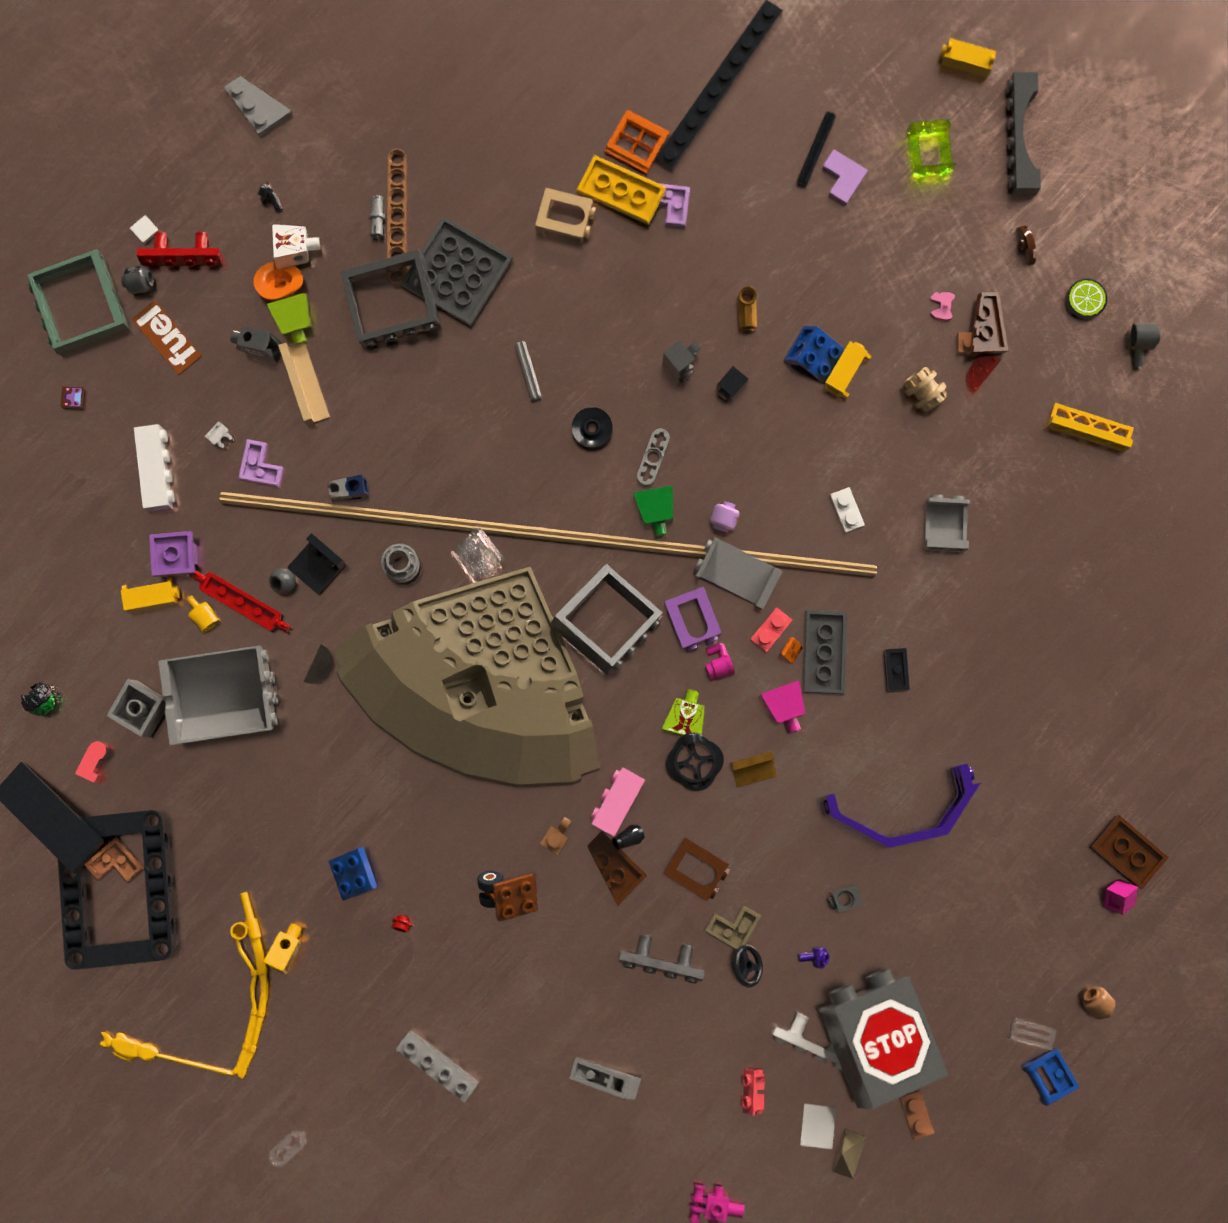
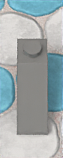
M575 1058L569 1077L571 1080L622 1099L635 1100L641 1078L579 1058Z

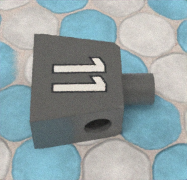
M243 326L241 332H232L231 343L237 344L246 354L278 363L281 354L278 345L283 343L272 332Z

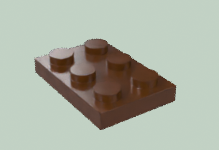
M1120 815L1116 816L1091 846L1092 849L1139 889H1143L1169 858Z

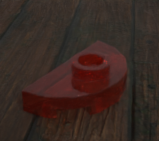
M996 356L979 357L972 363L968 370V381L975 392L1002 359Z

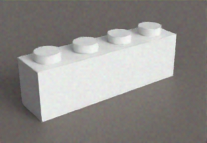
M159 424L134 427L143 509L147 512L172 509V502L175 501L173 490H170L169 483L172 482V474L167 466V462H170L169 451L165 448V442H168L167 432Z

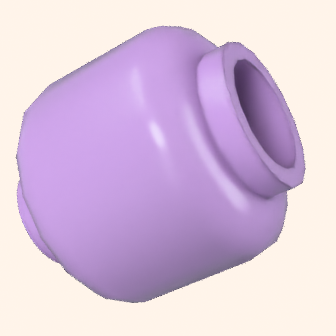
M724 501L723 505L716 504L710 517V523L713 524L712 528L726 533L729 530H734L740 515L739 511L734 509L735 504Z

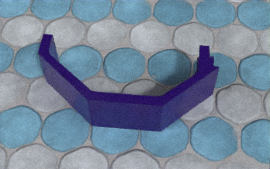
M968 763L952 767L958 795L940 823L932 829L888 838L842 815L837 806L835 793L823 796L822 801L826 818L882 848H891L948 835L981 783L973 784L974 772L972 767L968 766Z

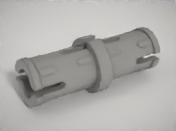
M376 195V199L375 196H371V213L369 214L371 221L370 237L378 239V235L379 238L383 237V221L385 220L383 213L384 197Z

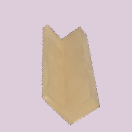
M302 342L290 347L287 343L278 345L305 424L308 426L330 418L306 344Z

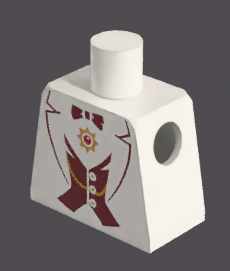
M272 225L276 269L307 263L309 261V251L320 250L319 237L308 238L305 227Z

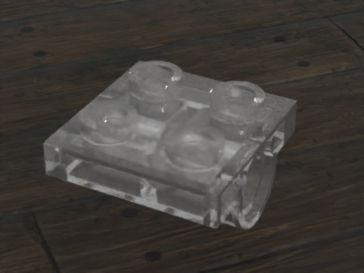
M480 526L475 528L450 552L473 583L480 582L485 577L491 575L501 566V562L505 560Z

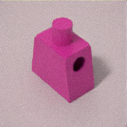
M799 680L759 695L776 725L785 722L789 733L801 729L797 717L805 714Z

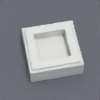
M146 215L130 227L144 245L155 237L156 232H160Z

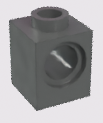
M857 885L830 892L831 897L828 898L831 909H835L836 913L863 906ZM843 893L848 894L850 898L849 903L845 906L839 902V897Z

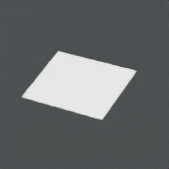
M804 1104L801 1146L832 1149L836 1107Z

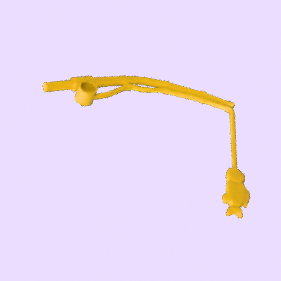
M247 892L239 894L246 921L233 924L230 934L234 938L237 950L252 976L250 984L252 1009L242 1050L233 1071L158 1054V1049L154 1046L128 1039L123 1033H117L116 1038L112 1039L109 1034L101 1032L103 1041L99 1043V1046L103 1048L111 1047L114 1050L112 1052L113 1055L127 1062L135 1058H140L144 1062H150L157 1057L228 1076L238 1074L240 1079L245 1077L248 1066L256 1051L257 1041L265 1017L269 983L268 969L263 962L265 958L260 940L261 933L257 918H254ZM247 936L254 953L257 970L254 969L241 946L240 940ZM257 975H259L260 979V999L258 1010L255 1000V984L257 980Z

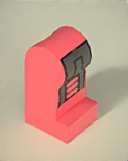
M98 741L91 743L75 774L91 782L99 783L102 775L98 774V771L103 761L110 756L109 746Z

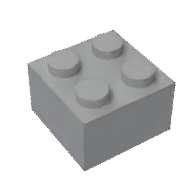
M127 679L106 716L140 737L151 738L165 713V699L162 695L141 682Z

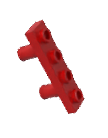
M156 232L154 248H137L136 255L140 264L146 267H153L155 265L167 267L175 265H185L188 267L206 265L213 267L222 265L223 262L219 248H207L208 235L205 232L195 233V248H166L167 234Z

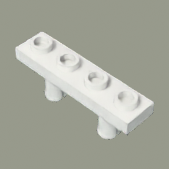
M797 1013L792 1027L788 1031L774 1026L771 1034L776 1036L775 1041L784 1045L790 1042L795 1045V1050L804 1054L807 1051L815 1054V1059L826 1063L827 1060L835 1063L834 1068L843 1071L832 1043L830 1048L825 1049L803 1039L802 1034L809 1017Z

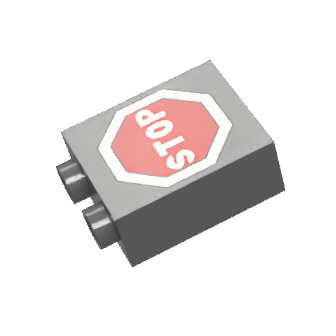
M890 968L867 976L866 980L869 988L856 993L853 984L828 993L832 1003L819 1009L857 1108L875 1109L948 1076L910 977H893Z

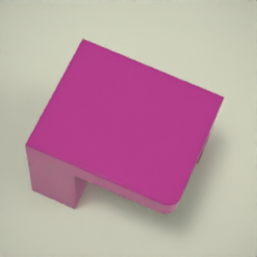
M1118 879L1106 889L1104 907L1124 915L1136 904L1138 887Z

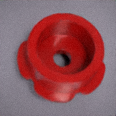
M397 915V918L392 919L391 928L396 931L407 933L409 927H412V924L408 923L409 918Z

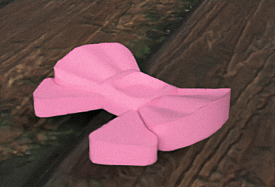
M949 292L934 293L930 299L941 303V307L931 311V315L942 321L951 320V302L954 300L955 295Z

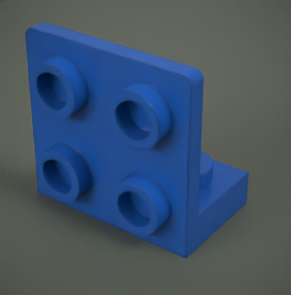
M803 326L784 361L789 365H801L820 382L825 383L843 354L844 348L818 326Z

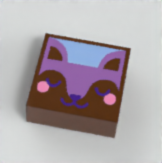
M62 386L61 407L83 409L85 389L83 387Z

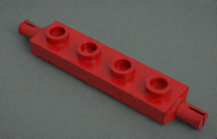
M195 570V575H190V578L200 583L199 590L272 632V630L278 628L287 633L288 630L284 627L290 629V625L281 621L282 613L212 572H208L204 576Z

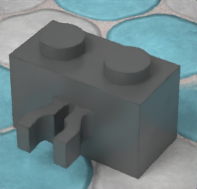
M679 340L663 353L662 364L677 382L681 379L685 381L693 374L692 371L695 363L693 356L700 352L699 349L701 347L695 341L686 349Z

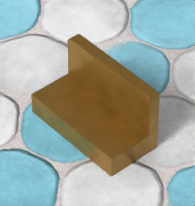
M770 751L731 762L737 787L777 777L773 752Z

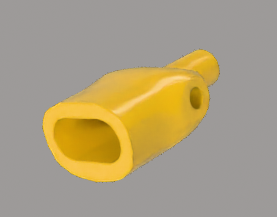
M193 595L186 598V601L192 608L188 617L202 634L219 623L220 620L207 602L199 604Z

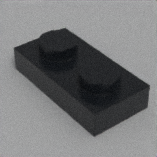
M885 649L888 692L910 690L907 649Z

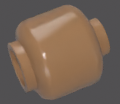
M1092 987L1084 994L1083 1006L1093 1018L1099 1020L1109 1018L1113 1014L1116 1006L1115 1000L1104 988Z

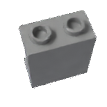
M931 495V498L925 501L924 550L966 552L969 549V540H967V509L970 504L969 499H964V496H952V499L943 498V495Z

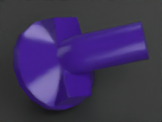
M815 948L814 953L798 954L799 962L814 961V967L823 969L829 963L830 956L826 948Z

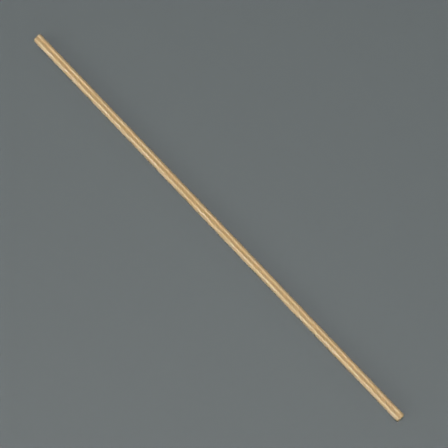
M221 492L219 496L220 503L701 558H704L706 554L703 551L705 546L227 492ZM744 551L772 566L875 577L877 574L876 565Z

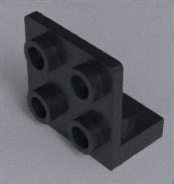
M311 533L306 538L309 543L289 564L288 569L314 592L320 594L346 563Z

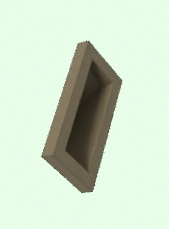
M845 1129L832 1172L854 1178L866 1136Z

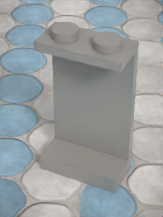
M716 537L712 541L708 540L703 550L706 554L703 560L699 558L694 568L697 571L696 576L702 577L764 609L782 571Z

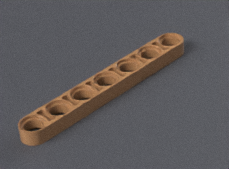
M393 149L388 154L387 258L391 257L394 252L407 253V159L405 153L400 149ZM401 155L403 161L400 164H395L392 162L393 156ZM395 174L403 176V180L400 183L392 182V177ZM394 194H401L403 196L402 201L399 203L393 202L392 196ZM400 213L403 218L400 222H394L391 219L392 215ZM396 232L403 235L399 242H394L391 239L392 235ZM407 267L387 272L391 285L401 286V282L406 276ZM396 271L401 272L403 275L399 281L391 279V275Z

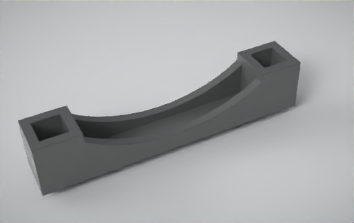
M1014 72L1007 81V92H1010L1007 110L1010 111L1011 117L1008 118V130H1011V137L1008 139V149H1011L1008 166L1009 169H1012V176L1009 177V188H1012V195H1037L1041 189L1040 169H1036L1028 155L1024 141L1023 122L1029 100L1034 99L1038 93V72Z

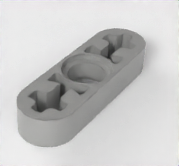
M665 429L653 431L639 467L637 481L644 487L651 486L655 482L669 444L670 436ZM660 434H663V438L666 441H661L659 449L654 448L657 444V439L654 437H659ZM649 453H657L659 460L656 463L649 462L647 459ZM644 464L651 467L649 476L652 479H647V481H643V477L640 476L647 471V467Z

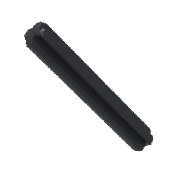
M830 111L825 113L798 176L797 183L806 186L835 120L836 115Z

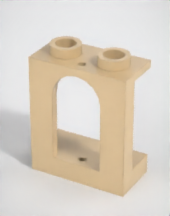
M545 188L535 224L536 232L544 234L545 230L580 239V244H583L584 238H588L590 233L589 219H593L596 207H593V200ZM556 201L581 208L585 214L583 222L578 225H571L548 219L552 202Z

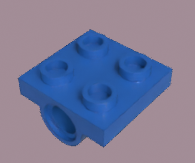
M363 847L328 861L342 901L377 887Z

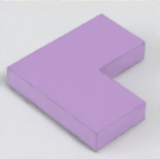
M836 150L832 151L823 165V169L839 178L829 195L846 205L868 170Z
M660 184L667 188L659 206H667L665 226L685 228L690 187Z
M247 439L238 479L240 481L280 488L284 468L264 463L268 448L267 443Z

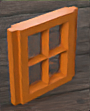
M627 110L606 145L604 152L647 174L670 132Z

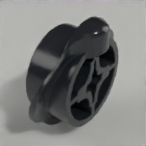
M689 732L677 740L674 748L668 754L666 769L672 779L681 783L689 790L702 791L713 783L716 775L722 769L724 756L717 744L699 733ZM694 744L703 746L711 755L700 756L696 752ZM688 746L689 758L677 762L680 751ZM692 751L696 759H700L701 761L700 763H698V773L696 772V768H694V765L689 764V761L692 760L693 756ZM712 761L710 772L702 778L701 765ZM679 768H691L695 779L685 777Z

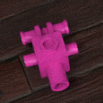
M694 1186L695 1193L694 1196H691V1201H694V1203L690 1205V1210L692 1211L691 1218H689L690 1222L700 1223V1212L704 1213L705 1219H710V1223L726 1222L727 1216L743 1218L744 1205L730 1203L729 1197L723 1195V1187L715 1186L714 1194L707 1193L706 1197H703L705 1186Z

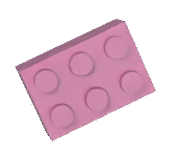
M622 768L621 771L616 770L611 779V782L614 783L610 790L606 788L600 799L603 802L600 809L596 807L590 817L593 820L592 825L614 837L645 779L625 768Z

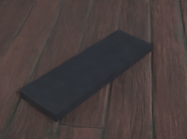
M20 762L0 784V802L71 873L76 874L105 842L25 763Z

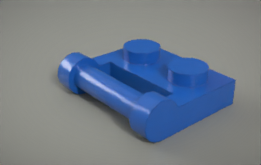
M1057 1048L1023 1066L1025 1072L1030 1074L1043 1097L1042 1102L1045 1106L1080 1088ZM1041 1066L1056 1091L1052 1094L1048 1091L1037 1071V1068Z

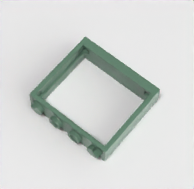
M98 249L27 274L30 281L28 282V288L36 298L34 301L35 308L38 312H41L43 319H40L41 325L49 334L47 341L51 349H54L59 354L129 329L104 258ZM94 265L115 322L61 341L41 284Z

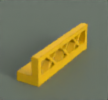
M1058 403L1053 405L1047 427L1124 452L1131 448L1133 443L1131 439L1133 427ZM1057 410L1064 411L1069 419L1057 416ZM1083 417L1088 425L1076 422L1074 419ZM1098 423L1104 424L1108 432L1095 428L1094 425ZM1120 429L1127 431L1126 437H1123L1113 432Z

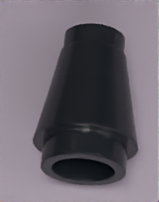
M631 824L612 838V844L617 850L638 845L644 840L645 835L639 825Z

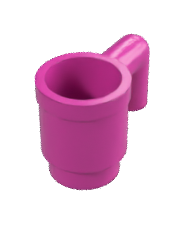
M723 643L706 648L708 656L715 653L720 655V658L705 664L710 680L735 674L732 661Z

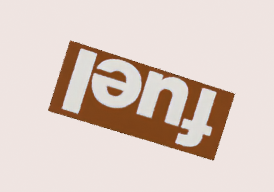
M155 300L131 319L178 375L202 356Z

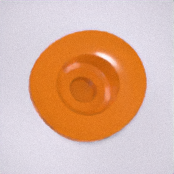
M275 261L260 267L254 276L255 289L266 300L289 298L290 294L297 291L303 284V276L295 265L276 269Z

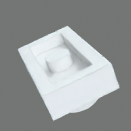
M850 487L830 494V499L844 533L864 527L865 524Z

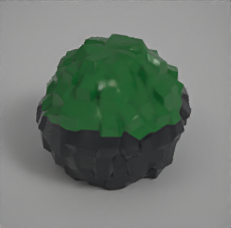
M42 682L36 683L30 687L32 690L27 695H21V704L24 710L30 714L45 716L50 710L54 709V693L47 684Z

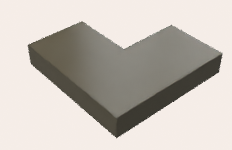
M743 905L733 923L714 913L704 932L737 950L740 946L747 944L762 916Z

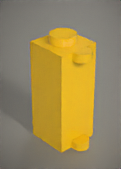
M952 38L949 39L947 45L943 44L940 57H943L941 65L986 78L992 69L996 55L994 50Z
M851 341L848 343L823 388L840 398H848L849 393L845 391L863 359L870 361L872 357L867 353L868 351L865 350L863 345L857 342L852 343Z
M167 577V582L128 589L127 585H122L123 609L127 613H134L178 605L177 599L180 598L179 588L173 583L172 577Z

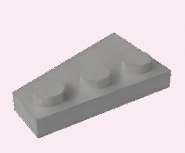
M241 76L224 87L227 94L259 136H262L292 115L291 110Z

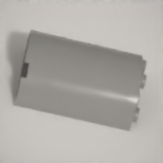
M259 645L159 660L170 745L272 730L274 725L278 724L275 713L278 697L277 693L273 692L272 684H275L274 672L269 670L267 649L263 650Z

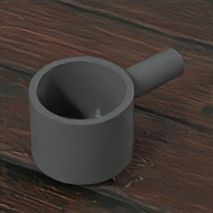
M1156 323L1132 324L1130 345L1135 350L1134 367H1143V350H1154L1156 345L1159 344L1161 334Z

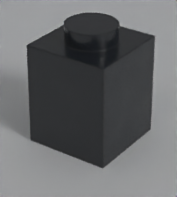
M732 366L717 384L718 395L724 400L729 399L732 402L748 384L749 378Z

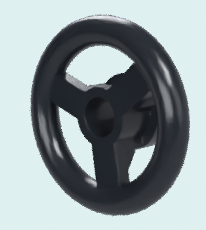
M744 944L736 950L732 962V970L735 977L744 987L751 988L756 986L761 980L763 973L762 958L758 950L749 944ZM747 951L753 954L756 964L749 959ZM752 970L756 971L754 979L747 981L749 972H752Z

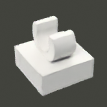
M217 422L204 436L212 444H217L221 448L225 447L221 443L222 437H227L229 440L232 439L231 435L227 433L228 429L220 422Z

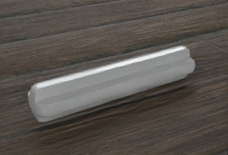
M521 341L515 344V348L531 400H538L541 398V392L526 342Z

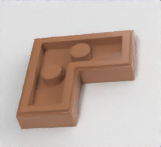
M115 837L84 864L96 881L102 879L115 868L121 877L129 883L144 870L141 863L119 837Z

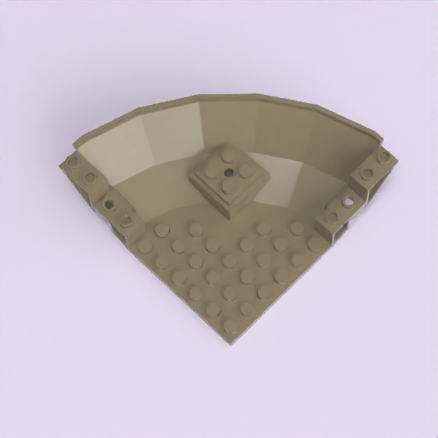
M531 567L413 601L393 611L391 619L364 626L333 650L340 667L337 670V675L341 684L372 723L418 756L463 776L516 787L573 784L581 781L582 774L600 769L593 726L582 704L584 695L577 672L560 633L550 626L553 617ZM381 633H387L388 636L382 637ZM469 697L471 702L465 703L463 699ZM571 717H577L578 721H573Z

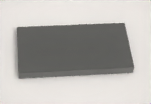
M805 610L802 693L845 695L847 612Z

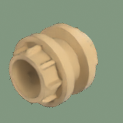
M923 367L915 372L904 384L907 388L905 391L907 396L914 394L918 399L914 405L917 408L921 407L924 411L933 409L947 397V393L944 390L946 385L944 382L937 384L933 379L937 373L934 370L930 371L927 367Z

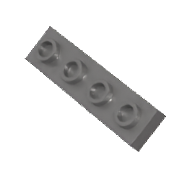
M640 935L636 953L632 954L623 951L620 953L619 962L623 963L622 966L625 968L635 969V966L650 974H656V971L664 973L665 977L676 979L677 976L684 977L686 982L697 984L698 981H702L704 978V970L690 966L693 946L682 944L678 963L675 964L650 958L649 951L652 937L647 935Z

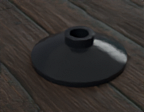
M587 407L580 410L573 418L572 434L579 444L595 448L605 444L611 437L613 430L612 420L604 410L597 407ZM594 426L596 431L590 432L588 428Z

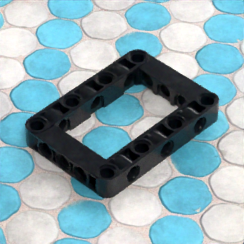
M148 810L81 817L101 838L142 833L149 940L91 946L88 943L87 927H90L88 901L85 899V884H87L86 868L83 865L75 877L70 878L69 870L58 860L65 964L70 969L78 970L162 961L172 958L176 953L177 947L168 826L165 814L161 811ZM154 815L158 817V824L155 827L150 824V819ZM156 858H159L162 862L159 869L153 867V861ZM159 900L163 901L165 905L162 912L156 909V904ZM73 910L79 912L77 921H74L71 917ZM162 943L168 947V952L165 955H162L159 951ZM77 952L82 956L80 964L74 961V956Z

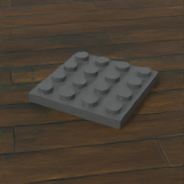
M444 216L421 250L436 307L470 327L513 260V256ZM415 264L409 269L401 282V286L424 299Z

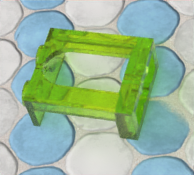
M950 119L912 122L909 124L907 136L913 176L926 178L932 174L946 176L953 173L956 162H953L949 137ZM938 135L941 164L922 165L918 137Z

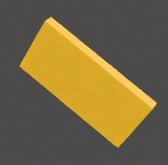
M596 155L593 156L576 189L577 193L648 225L667 190L663 185Z

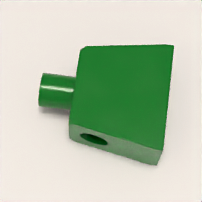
M673 486L633 492V498L643 526H653L655 537L666 535L665 524L673 522Z

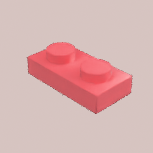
M776 607L750 641L767 653L791 623L792 619Z

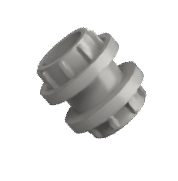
M394 544L384 551L381 558V566L384 573L394 582L406 583L414 579L418 574L420 568L419 558L408 545ZM407 557L409 561L404 569L395 570L393 568V563L397 558Z

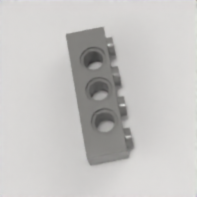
M412 1030L408 1032L396 1048L400 1054L464 1103L479 1083Z

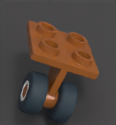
M493 870L482 872L477 877L478 888L485 891L479 893L480 904L487 908H495L496 919L499 922L538 910L535 876L532 873L503 881L500 872Z

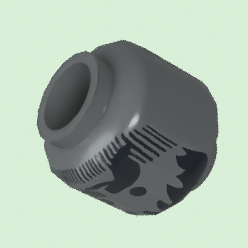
M141 265L126 268L124 275L121 276V283L128 292L135 294L149 291L151 286H153L154 279L151 270Z

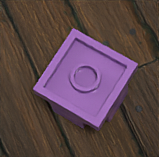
M192 531L149 534L151 574L153 577L180 578L188 577V574L195 573V566L198 565L197 545L193 542Z

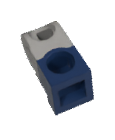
M363 475L333 480L327 483L330 500L369 497L368 481Z

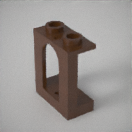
M685 837L663 875L708 901L709 898L713 899L719 890L716 887L719 880L724 881L730 870L727 869L728 863ZM687 851L715 869L717 877L713 884L703 886L676 870Z

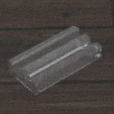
M1014 1018L1009 1039L1052 1051L1057 1030ZM1022 1024L1050 1032V1035L1046 1036L1017 1028V1025ZM1016 1032L1047 1040L1048 1043L1047 1045L1017 1037L1015 1034Z

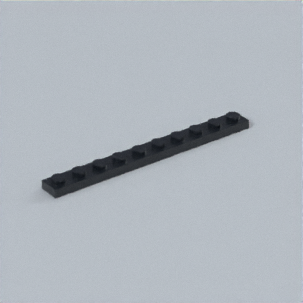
M765 0L661 149L655 161L671 171L674 170L781 16L783 11L781 8Z

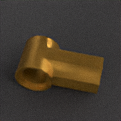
M750 286L743 287L737 296L739 329L743 330L757 328V293ZM749 294L752 300L749 302L744 301L742 295Z

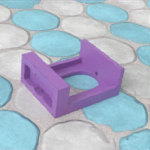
M704 587L664 601V606L669 613L680 641L681 650L687 649L689 652L699 648L698 644L706 641L707 644L719 640L718 636H721L722 632ZM698 601L708 628L707 633L703 637L694 638L689 635L678 607Z

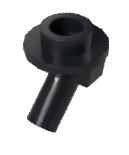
M267 181L266 185L262 183L257 194L261 196L260 200L270 198L274 210L282 208L270 182Z

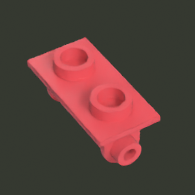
M744 1069L742 1084L744 1086V1096L742 1098L743 1113L750 1115L762 1114V1110H764V1094H757V1090H764L765 1074L760 1069Z

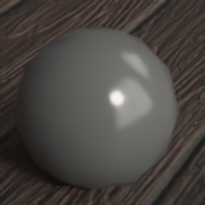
M286 568L276 569L270 575V587L278 594H287L295 587V576Z

